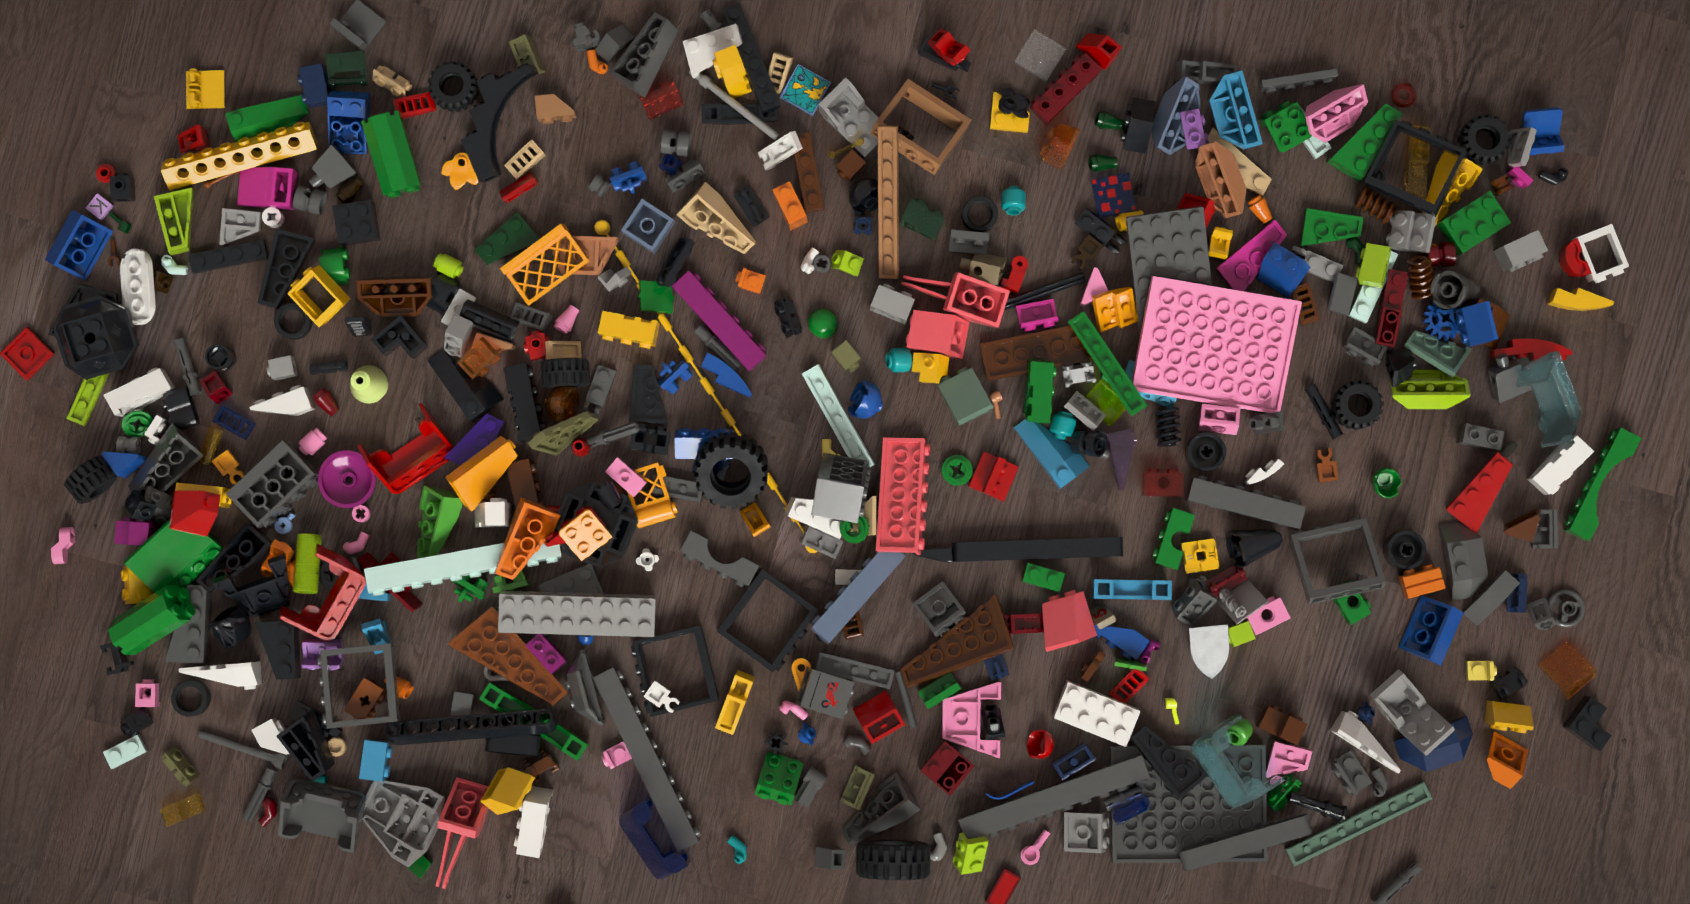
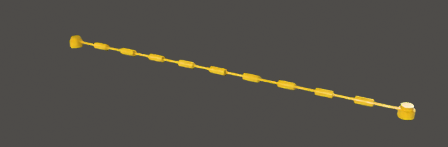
M605 220L597 221L595 224L596 233L600 236L610 237L609 223ZM615 246L614 249L617 252L615 255L623 267H628L632 272L631 274L638 283L636 286L639 289V280L630 268L631 263L623 251H619ZM657 312L659 315L657 318L680 348L678 350L686 362L691 363L701 378L699 381L708 395L711 394L722 410L720 413L728 425L732 426L736 433L741 436V433L735 426V420L727 408H723L713 393L715 390L706 377L703 378L693 363L694 358L686 346H682L672 331L673 327L664 313ZM768 472L767 484L772 491H776L786 510L788 504L778 491L777 483ZM791 518L793 523L796 522L801 531L804 533L803 527L800 524V522ZM805 546L806 550L810 553L818 552L814 549Z

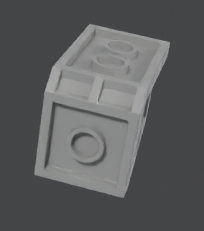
M845 78L819 103V113L866 158L878 146V138L870 133L879 117L865 105V100L853 84Z
M1399 669L1370 694L1381 714L1425 756L1455 731L1449 722L1427 704L1422 694Z

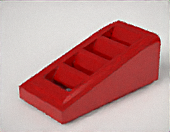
M430 92L393 100L395 111L401 112L402 119L437 111ZM425 98H427L429 104L428 108L425 107ZM417 100L420 101L421 109L417 107ZM410 102H412L413 109H414L413 111H410V107H409V103H410ZM402 104H404L406 112H402Z
M1130 669L1108 694L1126 704L1150 678L1141 670ZM1134 673L1142 679L1140 682L1132 676ZM1128 679L1136 684L1135 688L1127 682ZM1123 684L1131 690L1129 694L1121 687ZM1117 690L1126 696L1124 700L1116 693Z

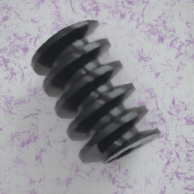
M1158 408L1160 411L1156 412L1155 416L1161 418L1156 420L1155 423L1161 426L1156 428V431L1162 434L1157 435L1156 438L1162 440V442L1157 443V446H1180L1176 445V443L1181 441V438L1175 437V435L1181 433V431L1175 429L1180 423L1174 422L1175 419L1180 417L1174 414L1179 408Z

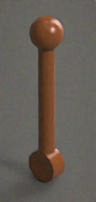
M240 171L220 176L210 182L206 181L204 182V187L208 189L212 184L233 174H240Z

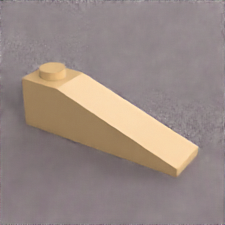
M706 182L676 214L695 230L699 228L707 232V236L711 238L715 236L723 240L725 245L743 254L756 243L721 195Z

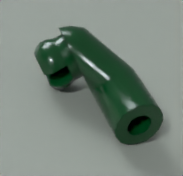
M1358 238L1348 239L1347 247L1355 251V264L1362 265L1363 260L1360 259L1362 248H1365Z

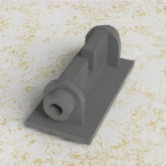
M692 159L681 167L684 172L681 173L677 168L664 178L673 193L681 190L685 185L705 174L697 159L694 161Z

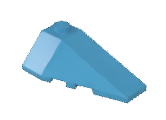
M1025 419L1014 427L1058 489H1061L1090 467L1082 455L1072 452L1071 445L1062 439L1055 438L1054 433L1038 422H1027Z

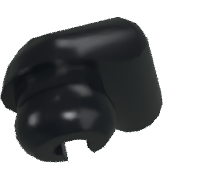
M1560 168L1552 174L1542 170L1538 179L1551 185H1557L1567 179L1568 170Z

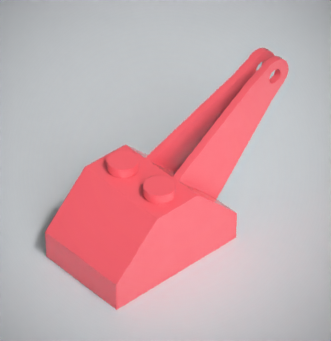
M959 272L954 273L951 283L903 275V279L910 282L949 290L947 296L910 283L901 282L900 284L945 301L943 310L952 315L994 328H999L1010 293L1009 290Z
M456 777L438 820L437 828L446 830L447 836L436 887L440 886L445 872L453 834H460L461 838L445 875L443 889H446L450 875L466 838L471 837L475 839L480 835L489 809L480 800L489 786Z

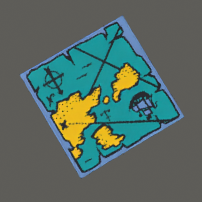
M798 64L780 95V99L813 116L829 89L831 82Z

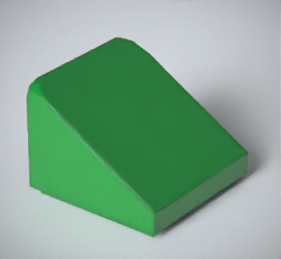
M423 854L407 868L421 879L434 861Z

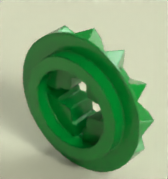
M141 409L139 411L132 410L131 413L125 414L122 420V429L130 437H144L153 418L148 412H143ZM140 418L141 423L135 428L134 422Z
M953 455L947 458L942 465L943 478L954 486L965 484L972 475L970 461L961 455ZM961 463L960 471H962L964 476L957 474L953 478L954 471L949 466L957 467Z
M864 516L858 518V523L841 520L840 533L847 542L859 543L864 541L869 534L870 525ZM852 523L859 524L858 532H851V529H853Z

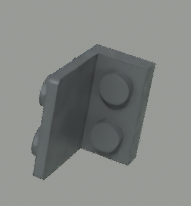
M355 0L339 21L333 18L329 24L364 52L386 25V21L361 1Z

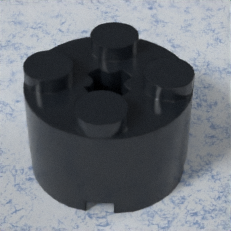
M1210 432L1200 433L1192 437L1185 447L1187 463L1192 469L1200 472H1208L1218 468L1226 457L1225 443L1217 435ZM1204 447L1205 450H1209V454H1207L1206 457L1205 454L1201 453V451L1204 450Z
M1407 530L1397 531L1389 535L1382 547L1385 560L1396 569H1412L1419 566L1423 562L1426 553L1424 539L1419 534ZM1403 547H1407L1406 553H1402Z

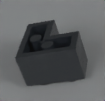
M1133 97L1132 103L1127 104L1124 126H1127L1126 131L1122 130L1120 139L1123 142V150L1146 153L1154 123L1155 101Z
M402 315L371 339L385 356H388L401 346L409 357L415 359L428 348V345Z
M1584 696L1562 726L1586 745L1597 751H1601L1612 736L1596 724L1607 708L1591 696Z

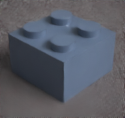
M641 199L621 229V232L655 254L671 231L675 221Z

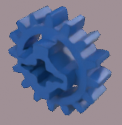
M1433 301L1432 306L1429 305L1426 308L1428 312L1423 313V316L1427 319L1423 320L1422 323L1428 325L1425 331L1431 330L1430 336L1432 337L1436 334L1437 340L1443 336L1444 340L1447 341L1449 335L1453 339L1456 337V333L1460 334L1462 332L1461 326L1454 320L1457 308L1441 310Z

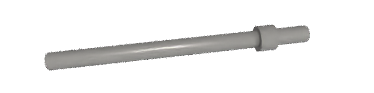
M699 73L696 79L701 86L710 89L775 141L779 139L780 134L714 84L710 77Z

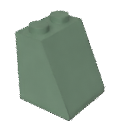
M964 367L956 372V376L950 378L948 375L940 379V384L937 385L957 427L994 408L973 368L967 369V367Z

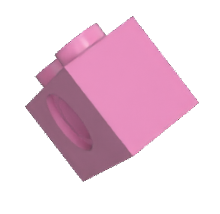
M1202 404L1198 431L1237 435L1241 408Z
M1271 596L1267 598V604L1245 619L1250 622L1254 635H1258L1290 619L1280 597L1275 598ZM1264 609L1270 612V617L1267 620H1264L1261 616Z

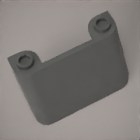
M294 779L290 782L281 800L278 836L294 839L302 831L337 838V846L340 850L354 853L358 843L366 796L362 792L314 781L311 782L305 779Z

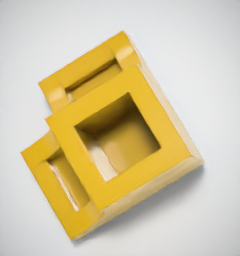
M914 352L912 372L920 373L919 382L939 384L941 377L948 375L949 357L941 354Z

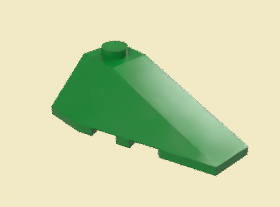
M301 95L225 113L235 142L245 137H256L263 132H274L280 127L287 128L309 114L307 105L303 103Z

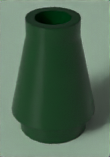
M1098 111L1095 118V126L1099 129L1121 131L1124 126V120L1106 111Z
M1094 153V155L1089 156V170L1099 172L1117 168L1118 159L1117 157Z

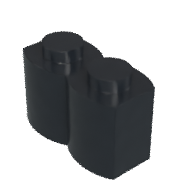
M187 387L163 394L162 404L165 410L169 411V425L173 423L180 430H184L200 424L193 398L189 395Z

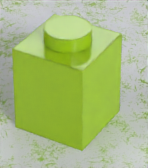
M1243 621L1228 627L1229 644L1231 647H1236L1256 639L1249 621Z

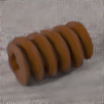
M1364 186L1355 200L1357 202L1356 209L1363 206V213L1369 209V216L1371 217L1373 214H1376V221L1382 217V224L1384 225L1391 219L1399 205L1393 208L1394 202L1392 201L1386 205L1387 198L1384 197L1380 200L1379 193L1373 197L1374 190L1371 189L1366 193L1367 186Z
M1423 255L1409 258L1407 263L1410 265L1407 268L1410 271L1408 276L1411 278L1409 283L1412 285L1410 287L1412 291L1411 297L1413 299H1423L1433 295L1430 291L1434 278L1431 259Z

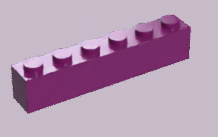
M688 271L672 285L673 289L741 364L751 372L766 358L764 354L766 352L765 348L760 343L756 345L751 340L753 335L747 329L744 331L739 326L741 322L734 314L730 316L726 312L728 309L721 300L717 302L713 298L714 292L708 286L704 288L700 282L703 280L695 272L691 274Z

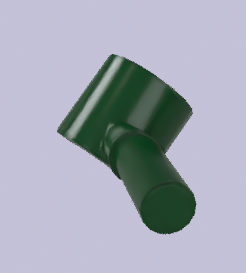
M110 211L108 215L119 223L117 229L128 234L131 224L123 221Z

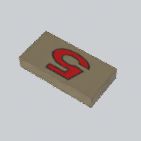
M1104 603L1089 610L1092 620L1099 630L1116 622L1115 616Z

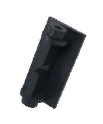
M750 185L746 188L742 187L738 190V193L733 195L753 227L770 218Z
M786 297L774 302V310L776 315L779 316L781 330L785 334L786 339L792 335L801 334L802 327L798 316L791 318V314L796 313L793 300Z

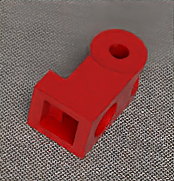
M1016 256L1012 260L1009 278L1002 279L1000 288L1015 294L1019 292L1028 268V260L1023 256Z

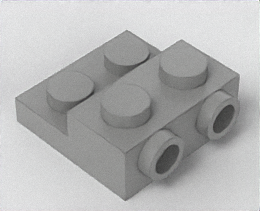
M1396 210L1390 219L1392 229L1386 238L1388 247L1395 251L1429 253L1436 217L1428 213Z
M1064 812V851L1106 852V849L1109 848V837H1106V829L1109 828L1110 824L1106 813Z

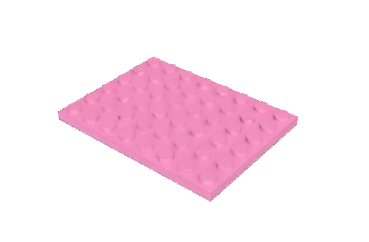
M1151 276L1132 383L1138 392L1265 413L1280 412L1302 301Z

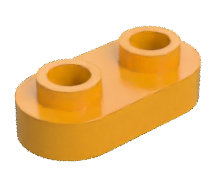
M804 658L796 659L792 664V672L798 691L800 690L806 668H811L810 662ZM799 664H803L805 666L804 671L798 670Z

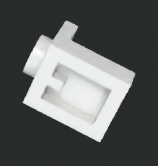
M156 415L144 434L149 437L148 441L154 445H157L161 439L158 435L162 434L167 428L166 423L168 420L163 416Z

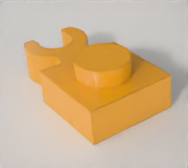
M229 449L212 460V463L223 476L226 474L230 475V481L234 485L238 483L235 480V475H240L241 478L245 476L243 471L237 470L236 467L240 463Z

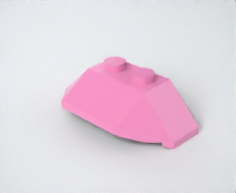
M1364 84L1334 90L1306 106L1305 118L1309 134L1326 143L1352 128L1361 115L1363 107L1368 103Z

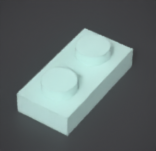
M140 734L104 751L103 754L110 768L114 769L148 752Z

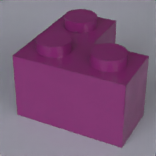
M123 517V521H116L114 544L141 546L159 530L160 524L154 523L153 519H150V521L136 519L135 522V518Z

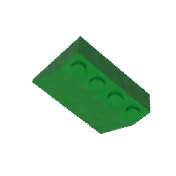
M169 519L123 563L154 593L166 585H177L180 588H186L187 585H190L206 570L223 550L224 547L220 540L211 532L208 533V536L204 537L169 529Z

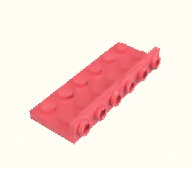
M883 437L876 538L877 552H902L921 555V550H924L925 540L922 538V531L926 529V520L923 519V512L927 511V501L924 500V495L928 492V482H925L926 474H929V463L926 462L927 456H930V444L927 443L925 438Z

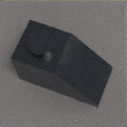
M1411 350L1387 351L1385 367L1392 387H1397L1412 377L1413 369L1416 368V358L1413 357Z

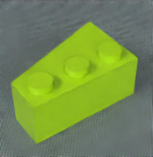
M193 188L154 196L169 254L175 255L190 251L194 203Z

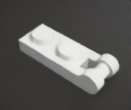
M792 131L759 151L758 155L763 159V166L766 171L774 168L777 164L803 148L796 132Z

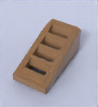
M476 333L472 345L476 349H515V345L481 333Z

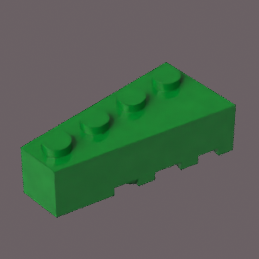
M1385 104L1326 163L1360 182L1364 179L1395 121L1399 120L1402 113Z

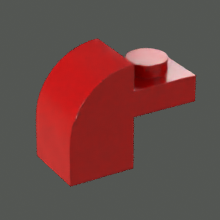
M939 29L927 42L942 59L952 66L962 62L970 51L967 45L957 42L949 31Z

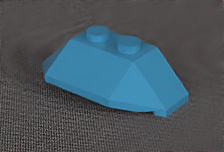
M1243 71L1224 75L1209 100L1219 138L1242 149L1262 145L1263 142Z

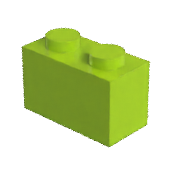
M1367 243L1366 248H1362L1360 259L1363 261L1361 267L1358 266L1356 278H1358L1361 285L1383 288L1391 256L1390 247Z

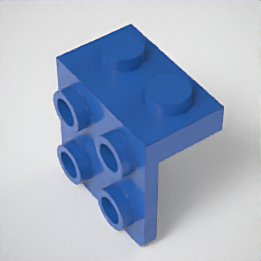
M1560 107L1526 110L1524 112L1522 128L1532 127L1537 130L1529 155L1564 152L1565 145L1559 135L1563 114Z

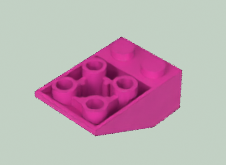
M253 167L240 171L237 206L274 207L276 209L295 210L293 208V199L297 189L298 172L291 168Z

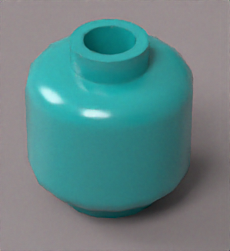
M1009 186L1001 194V207L1008 215H1019L1026 208V193L1019 186Z
M906 347L891 348L889 353H886V367L894 373L908 372L913 363V354Z
M1059 411L1052 416L1049 430L1055 433V438L1065 440L1066 436L1071 437L1073 435L1077 421L1073 414Z

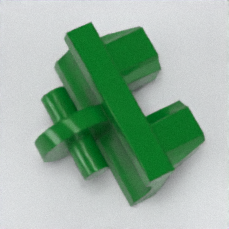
M470 575L462 576V580L453 581V583L464 590L456 588L454 592L459 595L458 601L460 603L464 599L469 602L473 600L474 597L468 593L483 600L488 583L479 578L473 586L468 583L471 579Z

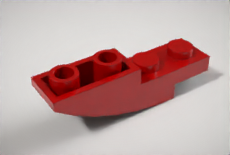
M1512 339L1507 341L1508 348L1489 351L1490 359H1494L1499 354H1507V357L1516 356V359L1529 356V361H1536V364L1547 363V359L1555 358V361L1567 360L1566 356L1573 355L1572 350L1562 345L1539 339Z

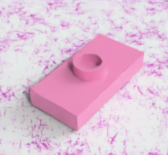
M619 457L605 471L633 497L647 483Z

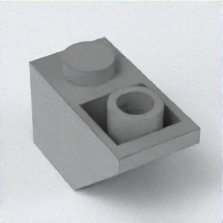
M454 315L445 331L444 351L449 355L462 358L472 333V321L459 315Z

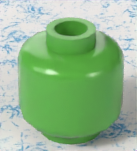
M1236 717L1225 727L1224 735L1229 743L1241 746L1252 736L1253 728L1248 720Z

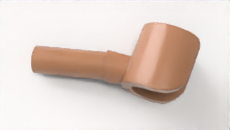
M996 391L990 394V400L995 410L996 419H1000L997 402L1003 399L1000 392Z

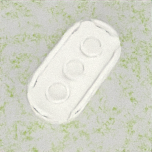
M133 248L125 253L126 256L122 258L120 263L122 305L129 309L134 325H144L152 319L155 313L153 264L150 255L145 250Z

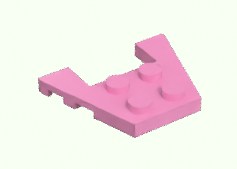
M1001 682L989 684L944 699L942 738L1000 758V740H980L981 699L1001 700Z

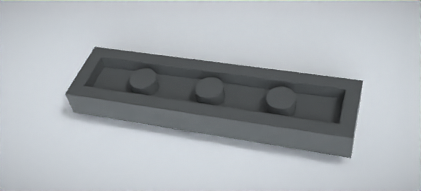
M1337 69L1261 80L1259 90L1273 93L1279 88L1292 90L1298 85L1311 87L1315 85L1314 83L1322 82L1323 85L1330 84L1338 77Z
M822 652L819 654L816 670L830 675L887 689L891 688L895 670Z

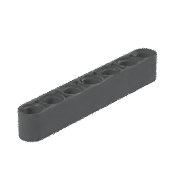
M1301 814L1178 851L1184 871H1188L1312 834L1307 814Z

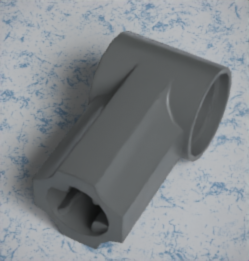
M811 766L794 800L808 808L828 775Z

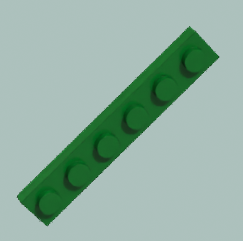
M1083 311L1068 321L1131 417L1146 408L1148 405L1086 313Z

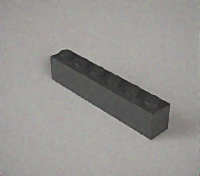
M1199 475L1190 480L1185 501L1293 529L1301 528L1306 507L1302 506L1300 501L1292 499L1289 502L1282 501L1283 497L1263 496L1264 492L1253 490L1252 493L1247 492L1245 487L1234 485L1233 488L1228 487L1226 482L1215 480V483L1209 482L1207 477Z

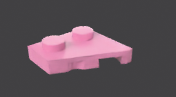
M1274 740L1266 766V777L1307 770L1313 751Z

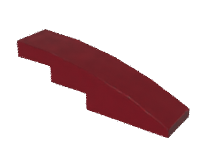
M1043 613L1004 615L1010 634L1044 632Z

